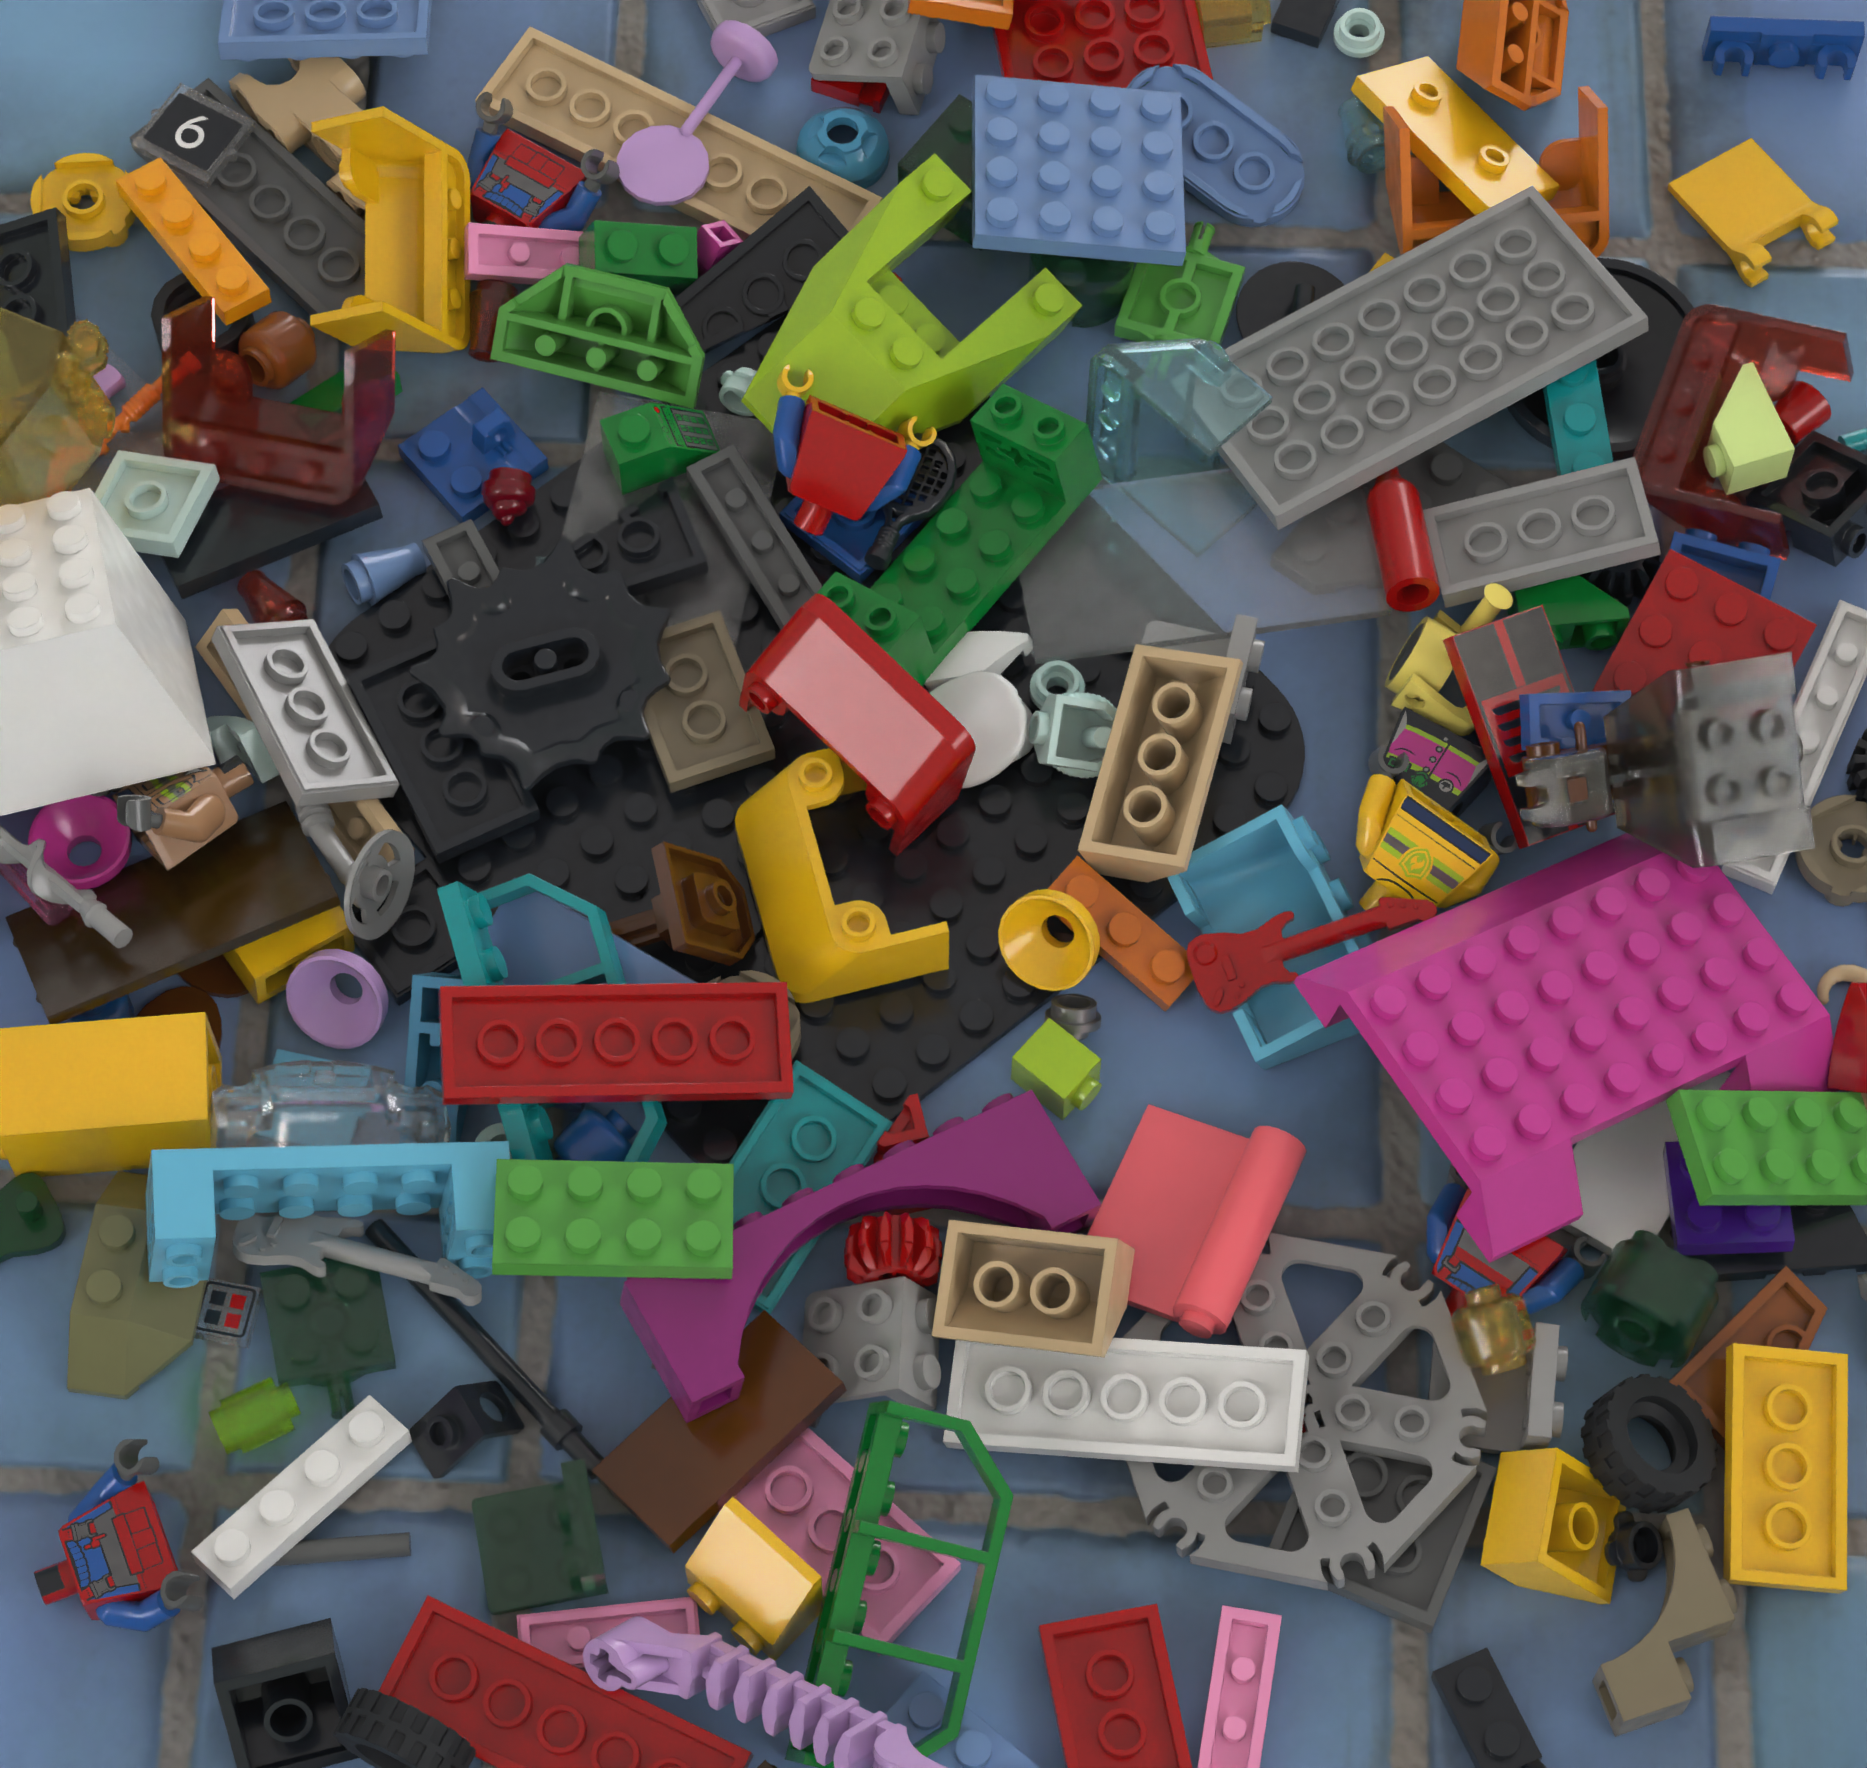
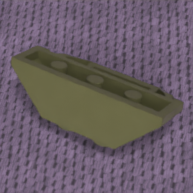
M118 1171L95 1204L70 1310L67 1389L69 1392L127 1400L140 1389V1385L161 1372L193 1345L207 1280H201L196 1285L186 1288H171L165 1286L163 1282H149L145 1201L148 1175Z

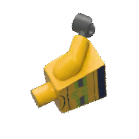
M1387 744L1374 750L1368 760L1369 770L1373 775L1368 779L1359 806L1355 846L1360 853L1359 859L1363 871L1375 881L1360 899L1359 904L1364 910L1379 906L1378 901L1381 897L1428 900L1433 902L1436 907L1445 909L1478 896L1500 864L1498 855L1513 852L1518 847L1515 836H1506L1499 845L1496 840V832L1502 826V821L1484 824L1477 832L1404 779H1401L1396 785L1393 777L1406 770L1409 765L1408 755L1405 752L1400 754L1395 760L1393 769L1388 767L1383 759Z

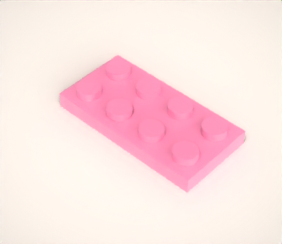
M807 1428L734 1498L822 1577L824 1596L854 1468L810 1428ZM892 1503L886 1517L880 1516L878 1525L932 1538L894 1503ZM875 1538L874 1540L881 1542V1553L874 1575L872 1577H865L860 1599L867 1602V1612L862 1631L859 1635L892 1643L959 1573L961 1563L952 1557Z

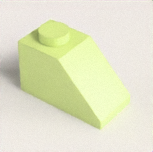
M1753 362L1742 365L1713 423L1708 445L1703 450L1704 462L1709 474L1713 478H1719L1726 495L1786 478L1795 451Z

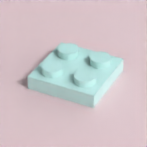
M118 450L94 494L136 552L179 558L220 477L215 464Z

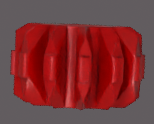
M886 1211L883 1216L867 1215L862 1218V1222L849 1226L844 1248V1266L847 1269L848 1280L855 1284H862L904 1276L923 1288L924 1286L937 1283L938 1272L941 1269L942 1241H940L939 1229L930 1225L929 1219L924 1217L911 1218L907 1212L901 1215H891Z

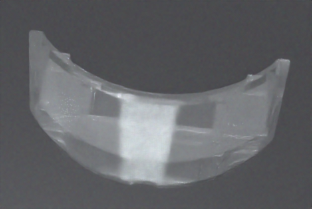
M300 1060L268 1065L252 1070L250 1082L241 1086L223 1084L213 1091L211 1096V1148L450 1142L451 1123L447 1107L442 1105V1092L430 1085L421 1087L402 1085L394 1079L395 1071L350 1061Z

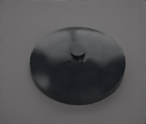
M1597 258L1648 316L1649 331L1596 359L1613 460H1621L1644 454L1659 447L1677 434L1687 423L1700 401L1707 380L1709 349L1705 330L1697 312L1676 286L1661 275L1641 265L1613 258ZM1543 388L1507 407L1517 423L1527 433L1542 444L1553 449Z

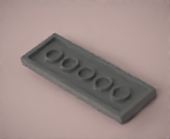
M209 78L187 93L186 96L242 124L243 127L208 171H204L144 140L146 133L163 112L129 137L132 149L147 163L161 157L225 236L310 315L341 309L344 300L348 297L355 295L365 296V221Z

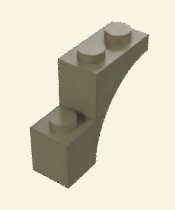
M1688 1508L1666 1515L1658 1530L1663 1544L1666 1587L1663 1606L1656 1624L1629 1651L1601 1664L1592 1680L1615 1737L1683 1714L1692 1699L1690 1693L1694 1691V1683L1685 1660L1682 1657L1675 1658L1673 1653L1725 1636L1735 1621L1734 1613H1737V1602L1734 1592L1725 1578L1718 1579L1710 1560L1714 1556L1710 1536L1702 1523L1695 1525Z

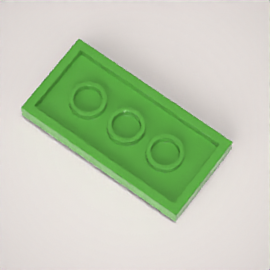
M1677 1090L1666 1100L1700 1206L1867 1205V1110L1860 1092Z
M497 1159L492 1275L732 1279L734 1164Z

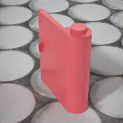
M1148 1104L1087 1234L1118 1238L1135 1249L1127 1305L1177 1322L1182 1329L1196 1337L1208 1339L1211 1338L1212 1334L1221 1335L1226 1333L1307 1150L1304 1144L1290 1133L1279 1128L1258 1126L1254 1128L1249 1139Z

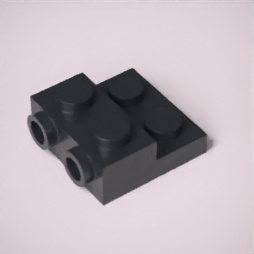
M1813 430L1795 448L1786 478L1756 486L1746 496L1748 512L1790 531L1793 547L1834 567L1846 556L1857 558L1867 547V455Z

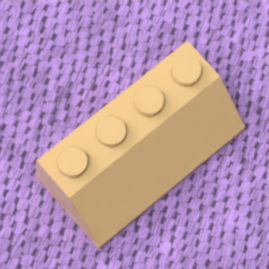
M1135 644L1078 846V851L1088 865L1100 875L1148 883L1187 872L1242 671L1243 662L1241 659Z

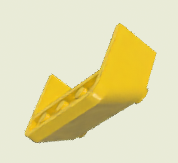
M384 106L311 122L312 133L342 149L339 164L340 180L352 195L365 202V296L355 295L348 297L344 300L341 309L310 315V326L357 349L423 353H448L465 349L470 340V280H464V229L470 223V173L463 155L454 147Z
M830 748L806 753L798 757L744 801L738 808L735 816L738 843L776 979L780 982H787V988L790 990L795 1002L811 1003L949 969V928L946 921L891 935L886 917L876 905L862 900L838 905L834 904L808 810L827 806L833 803L839 796L866 790L867 784Z

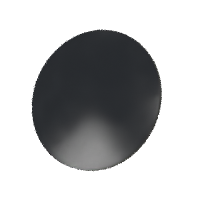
M1280 262L1259 270L1243 286L1237 301L1236 319L1242 338L1244 339L1337 290L1344 286V284L1328 271L1304 262Z

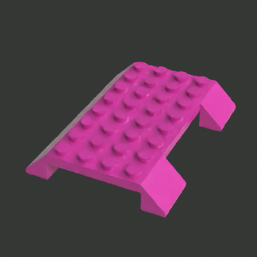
M1645 825L1297 976L1293 982L1325 1028L1347 1018L1351 1019L1472 1193L1456 1216L1489 1263L1581 1218L1583 1208L1572 1148L1573 1144L1667 1100L1677 1090H1688L1736 1067L1719 1090L1839 1091V1089L1827 1088L1834 1042L1828 1011L1696 837Z

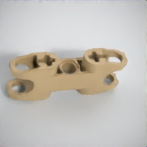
M319 57L306 60L287 58L297 73L291 80L280 85H266L252 76L238 73L229 80L232 96L238 105L292 154L304 144L336 173L335 176L326 182V186L365 221V202L352 195L343 186L339 177L342 149L311 132V122L363 111L356 103L366 96V91L356 73L340 57Z

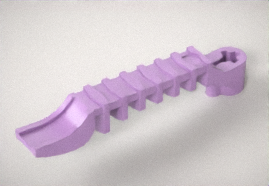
M635 1616L592 1639L585 1645L583 1650V1662L587 1674L601 1689L616 1691L624 1687L628 1690L639 1689L679 1695L686 1700L706 1689L709 1706L716 1711L734 1701L737 1719L745 1724L762 1714L765 1732L773 1737L789 1727L793 1747L802 1750L813 1743L816 1761L823 1766L834 1761V1768H948L922 1755L910 1742L907 1727L899 1723L889 1722L887 1714L881 1711L872 1713L861 1708L859 1701L852 1697L847 1700L832 1694L831 1687L825 1684L817 1687L805 1681L804 1675L798 1671L790 1674L777 1668L776 1661L769 1657L765 1660L750 1655L749 1648L742 1644L738 1647L731 1646L723 1642L722 1635L717 1632L709 1635L671 1633L644 1617Z

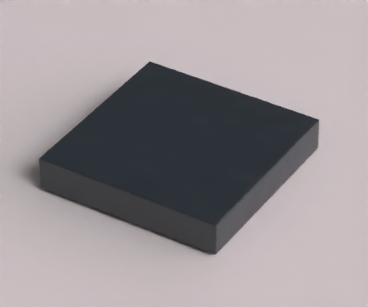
M431 856L415 865L414 879L409 898L394 925L385 934L373 940L361 939L354 935L355 947L381 976L386 989L399 1006L411 999L413 975L430 972L450 974L459 968L437 892L438 888L451 883ZM387 897L385 898L381 906L377 909L378 912L384 905ZM352 904L355 918L357 921L362 922L361 908Z

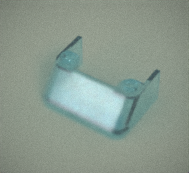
M1200 338L1112 343L1106 345L1091 358L1086 424L1089 427L1099 468L1104 480L1197 561L1257 509L1258 504L1219 470L1220 456L1217 450L1272 403V396L1233 364L1225 350L1218 343L1211 340L1205 341Z

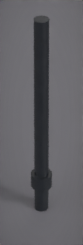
M383 1219L374 1221L366 1229L365 1235L376 1247L417 1257ZM406 1279L542 1426L540 1433L555 1450L564 1449L591 1480L596 1479L591 1470L604 1457L581 1434L583 1426L567 1409L559 1410L456 1298L432 1292L429 1290V1285Z

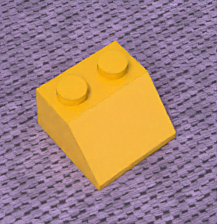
M1559 1448L1501 1452L1496 1480L1493 1486V1498L1487 1531L1483 1541L1480 1565L1519 1587L1596 1604H1610L1616 1566L1608 1564L1604 1548L1610 1534L1615 1529L1613 1522L1615 1515L1618 1512L1626 1511V1507L1621 1505L1617 1498L1614 1496L1610 1497L1603 1490L1604 1486L1598 1479L1593 1477L1589 1470L1591 1469L1590 1467Z
M732 1496L723 1506L685 1565L687 1581L691 1585L687 1589V1593L709 1615H713L717 1610L734 1625L730 1630L731 1634L740 1644L749 1648L751 1654L756 1656L762 1650L769 1658L776 1661L819 1616L823 1600L822 1577Z

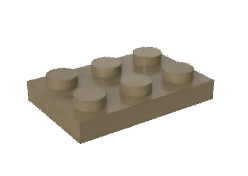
M720 610L666 627L659 647L661 661L671 681L669 685L655 693L648 700L644 715L647 727L651 733L649 738L670 792L673 793L775 759V748L760 710L753 706L745 712L739 706L745 672Z

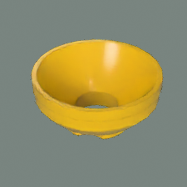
M1035 890L1020 897L1007 908L1001 918L998 929V943L1008 967L1024 982L1042 990L1060 991L1076 986L1089 974L1097 961L1100 950L1099 932L1089 911L1072 896L1057 890ZM1049 916H1062L1070 922L1074 930L1072 941L1061 942L1050 934L1047 927Z

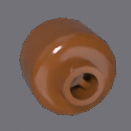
M273 311L243 332L238 342L239 354L237 359L242 373L253 384L268 389L281 390L290 385L311 369L317 358L315 334L311 326L305 320L284 311Z

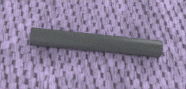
M410 1532L301 1540L271 1567L411 1556Z

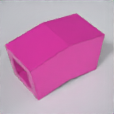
M724 220L701 225L697 233L698 279L743 242Z

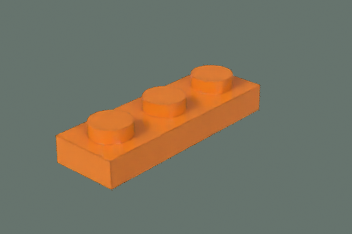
M1078 855L1048 888L1068 894L1082 903L1097 925L1100 936L1099 955L1163 1011L1166 1012L1194 980L1188 963L1187 950ZM1055 915L1061 922H1063L1068 928H1070L1074 932L1072 925L1067 919H1065L1062 916Z

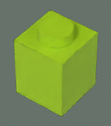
M1048 1018L1012 1056L1011 1080L1026 1092L1032 1089L1039 1102L1063 1121L1075 1107L1080 1111L1085 1109L1099 1093L1102 1084L1099 1082L1102 1059L1051 1018Z

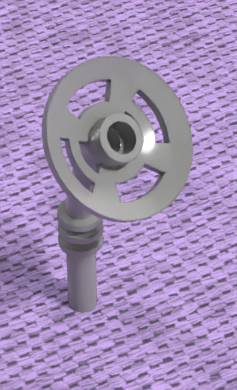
M328 804L294 806L303 834L312 838L340 882L345 885L344 916L351 933L365 940H373L385 934L401 915L411 892L415 872V855L409 838L404 833L393 829L383 830L374 835L365 844L354 861L333 830L335 822ZM384 843H388L394 853L395 859L388 863L382 855H379V851ZM387 897V899H386L384 905L382 906V908H381V909L379 910V912H378L377 909L381 906V904L383 903V901H384L385 898ZM352 904L361 908L362 922L357 921L355 918Z

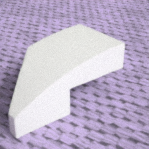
M1006 631L967 632L926 680L925 686L930 693L940 685L971 672L988 671L1001 675L1019 654L1026 657L1033 650V642L1027 633Z

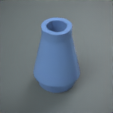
M414 542L402 547L353 554L351 561L341 566L346 589L353 601L358 605L364 602L374 605L414 577L425 573L427 569L424 556L418 545Z

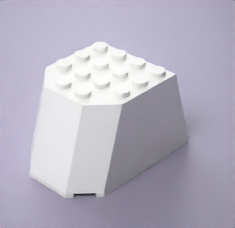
M90 488L73 492L63 491L51 497L35 501L0 506V816L215 765L216 761L186 620Z

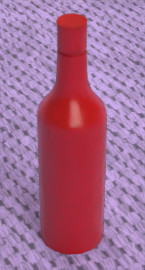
M1397 466L1376 477L1375 484L1367 495L1366 503L1386 602L1397 611L1413 612L1422 610L1434 603L1440 594V587L1419 492L1412 482L1407 481L1399 474Z

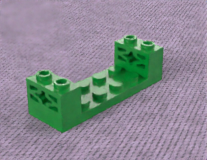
M1002 384L970 420L982 462L874 585L869 589L835 572L817 592L832 600L921 686L926 683V680L967 632L974 628L1102 480L1088 424L1005 384Z

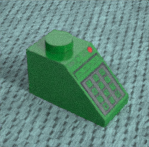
M650 402L600 420L603 451L622 495L659 483L670 477L686 473V467L720 451L706 416L701 410Z

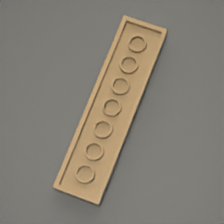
M529 26L475 99L476 102L478 97L484 92L492 93L493 98L489 106L491 116H495L499 112L502 99H508L513 106V115L503 125L581 162L583 155L591 149L604 152L603 160L597 168L599 172L603 170L608 160L617 163V156L622 144L635 132L650 126L661 125L681 128L695 109V106ZM707 113L693 132V135L701 140L708 153L709 175L703 188L691 199L668 206L705 224L724 220L744 241L808 186L815 191L849 232L883 197Z

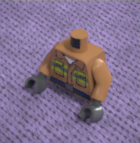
M236 755L212 770L208 767L198 768L91 795L105 796L110 794L111 791L116 792L112 797L117 804L118 822L123 826L130 827L137 841L169 870L237 823L239 816L229 798L253 785L254 780L243 761Z

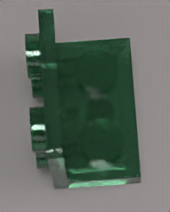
M584 1459L561 1463L563 1482L475 1498L472 1501L488 1608L492 1615H501L609 1594L591 1488Z

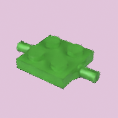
M1200 221L1194 224L1189 244L1186 246L1183 266L1139 262L1135 266L1115 323L1114 336L1146 344L1152 348L1147 365L1144 368L1145 374L1153 378L1156 366V379L1165 378L1172 354H1182L1205 360L1218 353L1244 280L1245 267L1219 260L1208 252L1212 237L1215 234V228L1209 223L1206 224L1204 233V222Z

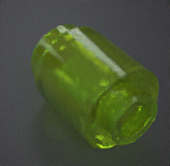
M271 1376L220 1399L221 1406L208 1412L227 1455L239 1449L245 1454L294 1431L295 1427L291 1419L301 1415L288 1383L285 1382L276 1387Z

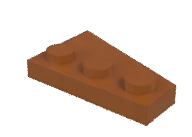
M1787 1266L1782 1268L1669 1380L1675 1386L1680 1385L1684 1388L1687 1394L1693 1400L1696 1399L1701 1405L1703 1414L1706 1419L1709 1418L1712 1424L1714 1439L1717 1440V1443L1724 1450L1726 1347L1733 1343L1809 1350L1828 1309Z

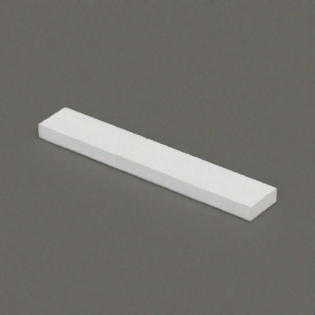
M1839 600L1787 718V722L1792 729L1795 764L1785 774L1761 778L1733 841V848L1729 850L1721 869L1726 876L1771 895L1773 894L1797 834L1802 827L1867 676V610ZM1776 743L1773 750V757L1778 751V743Z

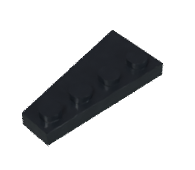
M810 186L675 298L704 354L789 313L812 268L849 233Z

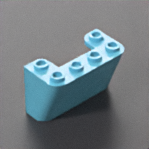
M1282 804L1196 849L1191 854L1187 872L1167 877L1185 916L1200 929L1202 935L1222 932L1241 934L1253 931L1274 916L1286 911H1292L1294 913V921L1287 924L1282 931V937L1286 938L1349 916L1347 911L1355 907L1342 880L1338 877L1331 881L1323 863L1331 860V857L1316 830L1312 831L1303 815L1295 819ZM1367 933L1285 961L1283 966L1289 972H1296L1300 976L1373 944V941ZM1273 984L1265 987L1244 1005L1240 1006L1237 1011L1232 1013L1255 1062L1264 1070L1360 1033L1350 1018L1325 1028L1295 984Z

